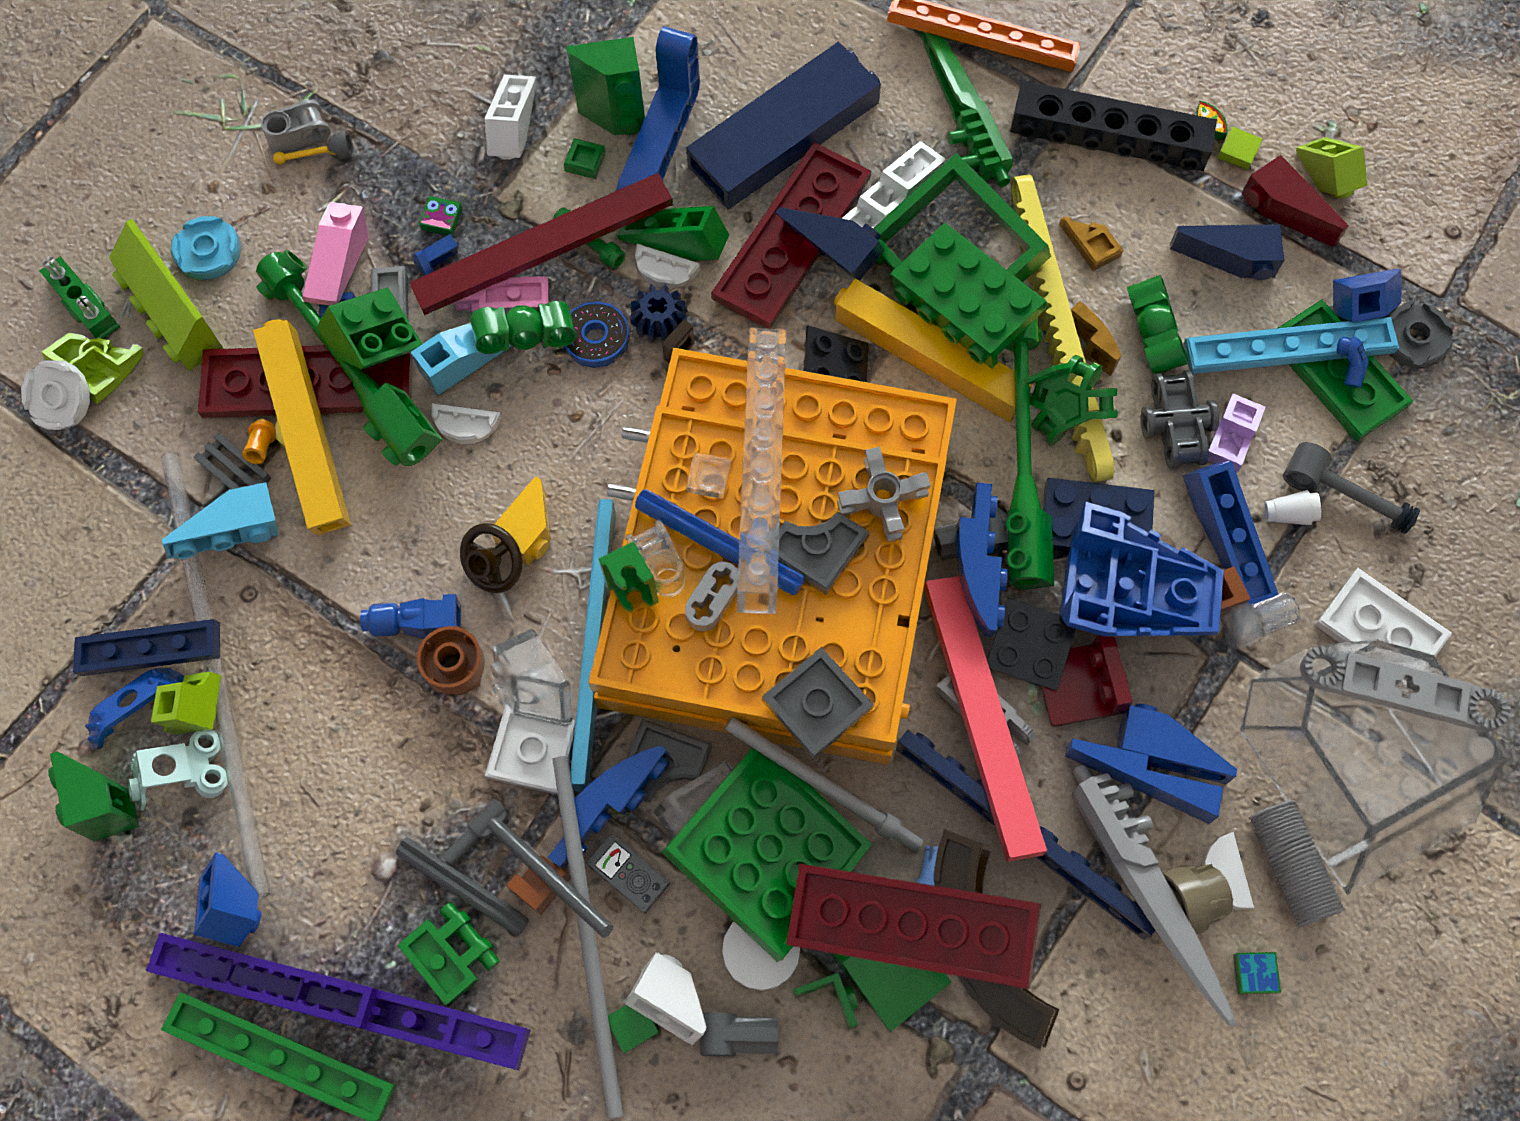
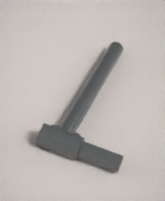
M495 798L468 824L469 829L442 855L453 867L479 839H489L495 836L602 938L607 937L614 928L613 924L506 825L510 812Z

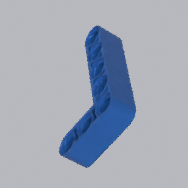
M665 26L661 28L656 43L659 86L622 171L616 191L656 173H659L663 181L699 92L700 69L697 35Z

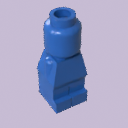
M456 594L443 595V600L416 599L400 603V607L396 603L372 604L369 609L361 610V630L363 632L369 631L371 635L376 637L395 636L402 630L406 635L424 639L429 633L441 627L455 626L461 628V604Z

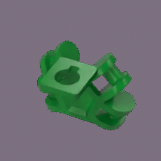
M1074 355L1068 363L1053 365L1023 379L1025 385L1036 384L1033 393H1029L1030 405L1042 410L1031 423V427L1035 431L1041 430L1047 436L1045 441L1050 446L1060 441L1068 429L1088 420L1118 417V410L1114 409L1113 396H1117V388L1092 389L1101 376L1102 365L1097 363L1089 365L1083 362L1084 359L1082 357ZM1077 375L1083 377L1080 386L1071 383ZM1088 397H1099V410L1089 411Z

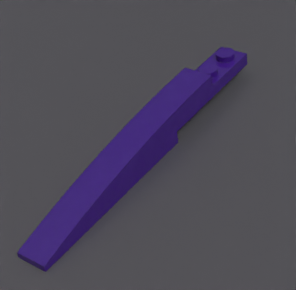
M159 933L146 968V972L518 1071L520 1070L531 1032L530 1029L164 933Z

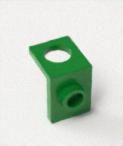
M839 972L793 989L794 997L798 998L832 985L848 1030L858 1026L853 1010L859 1008L851 985L843 986Z

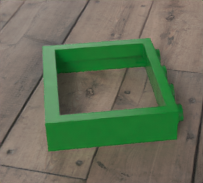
M957 153L873 228L881 235L878 241L885 249L876 260V263L879 266L885 263L893 271L902 261L885 243L956 180L1026 251L1006 269L1024 282L1051 258L1048 244Z

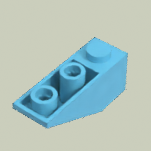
M471 323L437 334L410 353L421 375L439 396L504 351L495 354L479 352L476 349Z
M266 482L228 490L164 537L162 543L167 558L187 559L195 556L198 552L212 549L214 551H224L232 548L235 544L249 541L251 543H261L269 540L272 536H277L276 520Z

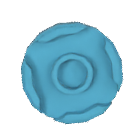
M201 216L189 220L182 226L184 229L179 234L176 232L172 239L171 253L174 262L186 276L197 280H211L223 276L235 266L240 257L241 243L235 229L215 216Z

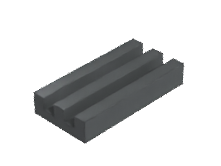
M221 433L214 436L216 440L212 444L208 442L204 446L206 450L202 454L198 452L194 456L200 465L230 490L240 487L209 461L213 456L248 486L267 483L271 479L269 474L260 466L247 462L242 456V451ZM224 447L256 474L259 479L255 482L219 450Z

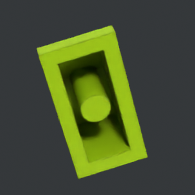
M1323 137L1296 147L1297 155L1319 191L1331 194L1334 198H1346L1352 196L1355 190L1367 186L1364 149L1362 146Z

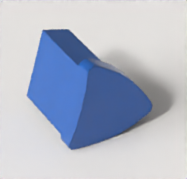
M449 234L414 254L413 262L422 276L434 272L433 267L458 254V245L452 235Z

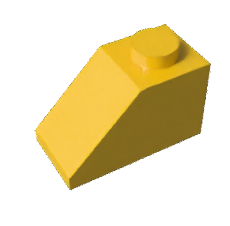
M537 476L531 480L495 523V525L509 532L520 548L523 563L527 566L534 559L538 560L546 553L550 545L549 541L551 540L546 493L541 479ZM492 535L495 543L499 544L501 540Z

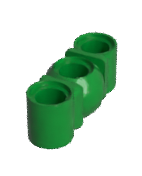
M1161 274L1127 286L1128 295L1133 311L1137 316V325L1152 373H1164L1187 365L1188 359L1181 337L1178 334V326Z
M552 301L545 305L538 304V311L526 305H519L511 308L506 314L504 307H499L498 309L483 307L474 311L470 317L476 349L483 354L509 351V344L520 350H528L537 346L540 341L543 348L548 346L561 348L570 345L576 338L570 308L562 301Z

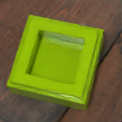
M1232 126L1217 158L1249 170L1263 138Z

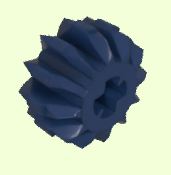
M651 284L649 293L639 290L637 294L638 300L631 301L630 304L632 312L630 315L631 325L636 327V333L639 337L648 335V340L651 343L657 337H661L664 342L668 335L683 320L687 321V316L685 315L687 304L681 300V294L678 290L669 293V287L666 284L661 290H656Z

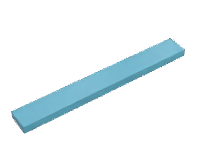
M600 499L598 501L570 773L572 788L575 792H582L590 782L597 705L594 700L595 692L591 691L588 681L607 608L608 588L605 584L598 559L611 553L613 549L616 511L614 502L611 499Z

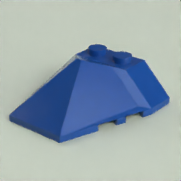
M1085 502L1067 558L1060 607V616L1066 626L1101 636L1217 635L1220 626L1224 570L1184 547L1179 551L1160 540L1161 534L1152 529L1148 533L1129 522L1131 517L1121 511Z

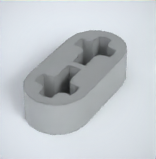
M728 562L713 564L685 605V615L689 626L694 630L701 632L713 629L738 594L740 589V573L733 564ZM725 574L730 575V583L732 585L724 584L716 594L714 592L717 587L715 577L723 578ZM708 600H711L712 602L709 606L711 617L703 616L700 620L696 619L694 608L702 609Z

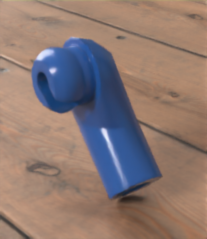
M1353 336L1352 339L1341 337L1336 351L1340 356H1348L1349 360L1344 385L1352 388H1361L1369 362L1364 346L1357 337Z

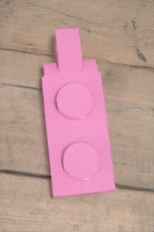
M510 277L454 302L455 309L458 311H472L473 313L483 307H493L495 309L504 307L506 314L515 306L526 305L538 311V304L545 305L549 303L548 277Z

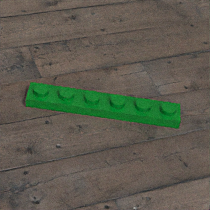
M179 992L161 1028L166 1033L366 1121L382 1120L397 1085L183 992Z

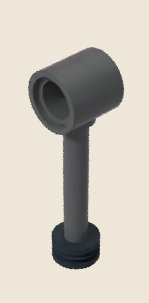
M1310 442L1298 444L1283 473L1284 480L1290 486L1300 491L1308 490L1309 492H1314L1319 484L1323 483L1392 519L1391 527L1394 529L1398 527L1397 530L1401 529L1403 534H1406L1415 526L1420 513L1419 508L1415 507L1413 509V506L1410 507V504L1407 502L1399 507L1331 472L1328 469L1332 456L1325 448Z

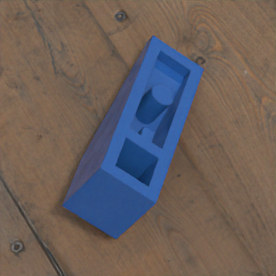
M1148 704L1130 705L1122 715L1116 748L1149 755L1148 766L1225 785L1236 777L1237 769L1168 714L1157 712L1158 709Z

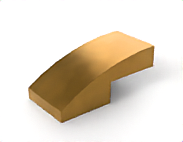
M1079 301L1071 309L1078 336L1088 343L1084 356L1091 362L1102 365V370L1111 376L1115 372L1121 358L1119 348L1099 317L1084 303Z

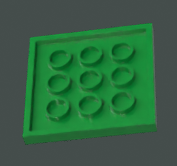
M751 747L661 853L776 962H779L785 958L793 947L786 944L799 864L851 872L872 844L813 787Z

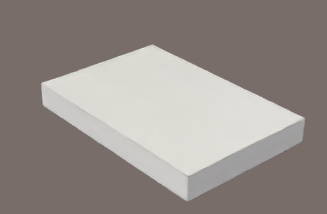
M1359 568L1352 573L1315 624L1316 627L1353 653L1422 671L1427 670L1452 634V632ZM1405 680L1398 684L1408 692L1411 690L1407 688V681Z

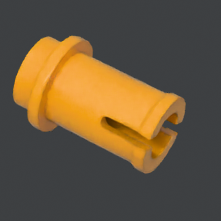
M265 419L256 420L248 428L249 438L242 456L247 462L252 464L264 462L270 443H273L276 439L274 425Z

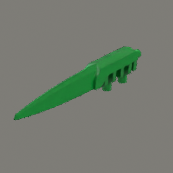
M919 31L932 68L957 125L956 131L947 133L949 145L962 143L964 147L969 146L968 156L961 158L971 168H974L975 172L980 171L979 176L983 180L995 179L999 187L1007 186L1011 182L1008 173L1013 166V159L986 103L980 99L970 78L944 37Z

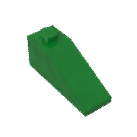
M714 206L660 210L620 228L616 236L620 241L630 244H640L691 261L718 260L728 240L729 233Z

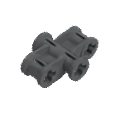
M1183 370L1181 374L1168 376L1154 373L1151 380V391L1156 409H1151L1150 406H1144L1141 409L1140 420L1144 437L1151 438L1153 434L1162 433L1165 460L1170 469L1176 468L1178 464L1197 462L1200 466L1206 465L1209 457V448L1204 429H1208L1210 432L1218 429L1219 411L1215 400H1207L1205 404L1198 405L1194 377L1190 370Z

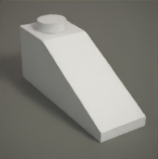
M503 76L484 118L488 156H498L506 160L521 157L527 140L536 77Z

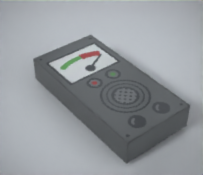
M612 833L586 862L592 870L644 914L647 913L670 885L668 880Z

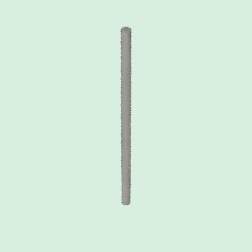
M568 756L552 758L571 884L590 903ZM576 913L607 1118L612 1119L621 1117L624 1114L595 930Z

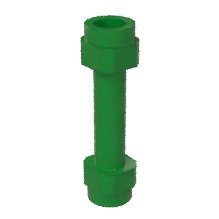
M562 207L555 213L553 219L571 210ZM601 238L586 243L587 246L599 254L600 261L607 267L617 269L625 259L626 253L612 241L607 244Z

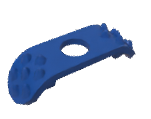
M171 668L151 669L95 706L90 711L88 724L85 725L89 731L88 740L93 748L102 749L104 739L114 732L113 727L154 700L157 686L182 682L184 675ZM131 693H137L136 699L130 705L120 707L124 697Z

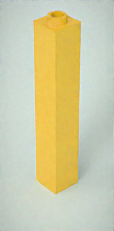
M854 279L848 288L843 287L834 300V305L836 306L835 321L1011 423L1016 415L1015 372L1013 369L999 361L993 369L985 363L982 365L977 364L969 356L967 349L959 342L957 344L951 343L944 336L940 327L933 323L928 324L918 314L857 279ZM1029 384V393H1030L1032 384Z
M270 320L264 323L263 327L254 329L253 333L307 529L318 536L350 526L351 521L298 332L288 320Z

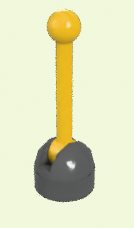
M345 131L332 135L328 140L327 146L286 154L278 151L273 155V160L276 164L282 165L286 160L327 152L336 159L345 160L354 158V147L349 133Z

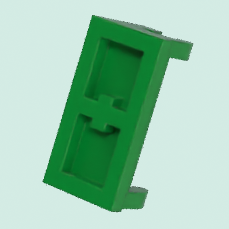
M634 541L598 559L608 590L614 591L621 606L626 611H633L631 602L627 600L629 593L633 591L641 593L642 600L649 607L659 603L654 577Z

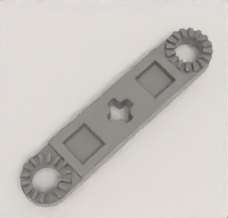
M1320 646L1310 650L1300 663L1302 678L1307 684L1316 689L1481 732H1491L1498 729L1508 721L1507 719L1511 714L1509 713L1510 706L1507 704V698L1504 699L1502 697L1503 694L1501 692L1497 693L1494 689L1490 690L1474 686L1472 683L1352 652L1346 653L1331 647ZM1322 658L1328 661L1332 667V676L1323 678V676L1319 677L1318 673L1315 674V669H1312L1313 659ZM1403 680L1407 681V688L1413 690V693L1405 698L1402 697L1401 689L1395 687V685ZM1479 700L1487 701L1494 707L1496 712L1494 720L1488 721V719H1483V716H1479L1480 713L1476 711L1478 710L1476 705H1478Z

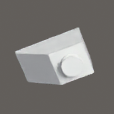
M656 952L646 964L624 1004L690 1045H693L704 1034L706 1024L691 973L683 969L682 964L676 958Z

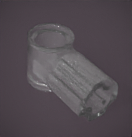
M1287 592L1253 605L1249 602L1237 605L1220 615V620L1235 650H1241L1263 640L1268 634L1297 624L1301 618L1299 614L1300 608L1295 598L1291 597Z

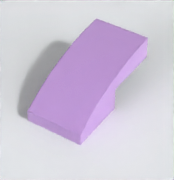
M1232 393L1220 419L1218 429L1215 431L1209 445L1208 461L1214 464L1232 461L1234 469L1238 473L1250 442L1258 429L1265 406Z

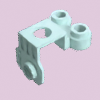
M212 730L197 731L191 736L189 745L186 747L185 743L138 750L136 753H133L131 770L133 771L134 778L128 779L131 802L138 801L140 811L144 810L146 805L145 793L148 787L184 782L185 788L195 786L196 791L206 798H215L221 795L228 782L227 773L218 765H209V761L216 758L221 747V740L218 734ZM202 738H207L211 740L212 746L203 748L199 745L198 741ZM167 755L173 758L176 763L175 771L168 776L156 774L152 769V762L156 757ZM211 773L218 776L219 782L210 784L205 780V776Z

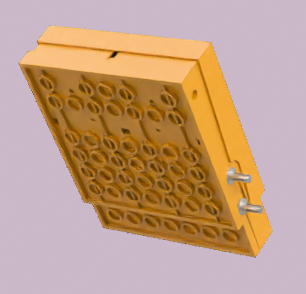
M673 348L660 404L656 406L651 431L624 426L623 432H621L623 439L647 443L637 487L632 488L616 484H609L607 487L609 489L607 490L608 496L633 501L622 547L633 541L635 542L654 577L659 603L649 607L642 600L641 593L633 591L627 597V600L631 602L633 611L628 612L621 606L614 591L611 590L588 681L591 691L595 692L594 700L597 708L727 734L730 733L724 730V727L733 716L773 743L803 748L763 703L762 696L822 647L874 704L873 709L823 752L889 765L896 743L900 718L907 719L910 704L903 703L957 399ZM880 447L886 471L895 474L900 480L927 472L931 485L928 489V497L907 499L899 502L898 512L904 526V532H901L903 536L901 540L887 543L881 517L873 515L868 509L845 516L869 531V537L827 595L805 581L796 595H791L639 511L635 507L638 495L643 489H648L763 553L764 548L784 521L797 526H816L827 522L839 512L837 505L839 500L838 492L867 488L870 480L864 464V458H866L865 450ZM878 490L874 493L880 499L893 497L887 490ZM718 562L731 563L740 573V589L738 594L713 629L701 632L694 630L689 626L685 615V605L713 564ZM725 574L723 578L715 577L717 587L714 592L717 594L724 584L732 585L730 583V575ZM708 600L702 609L694 608L696 619L700 620L703 616L711 617L709 613L711 600Z

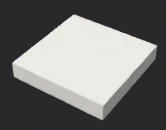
M506 705L485 777L498 782L558 795L552 758L568 756L569 762L574 744L576 720Z

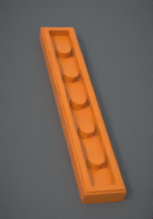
M893 0L886 21L1069 72L1074 70L1080 47L1079 42L925 0Z

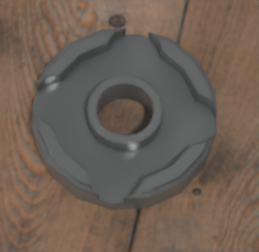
M1415 302L1402 304L1388 315L1392 319L1399 345L1396 353L1389 355L1400 364L1412 368H1428L1439 363L1452 348V324L1444 313L1432 305L1425 303L1423 306L1414 305ZM1410 329L1420 330L1425 335V340L1420 341L1413 338L1410 334Z

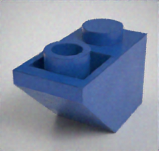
M1399 268L1333 280V312L1352 323L1385 317L1401 304V269Z

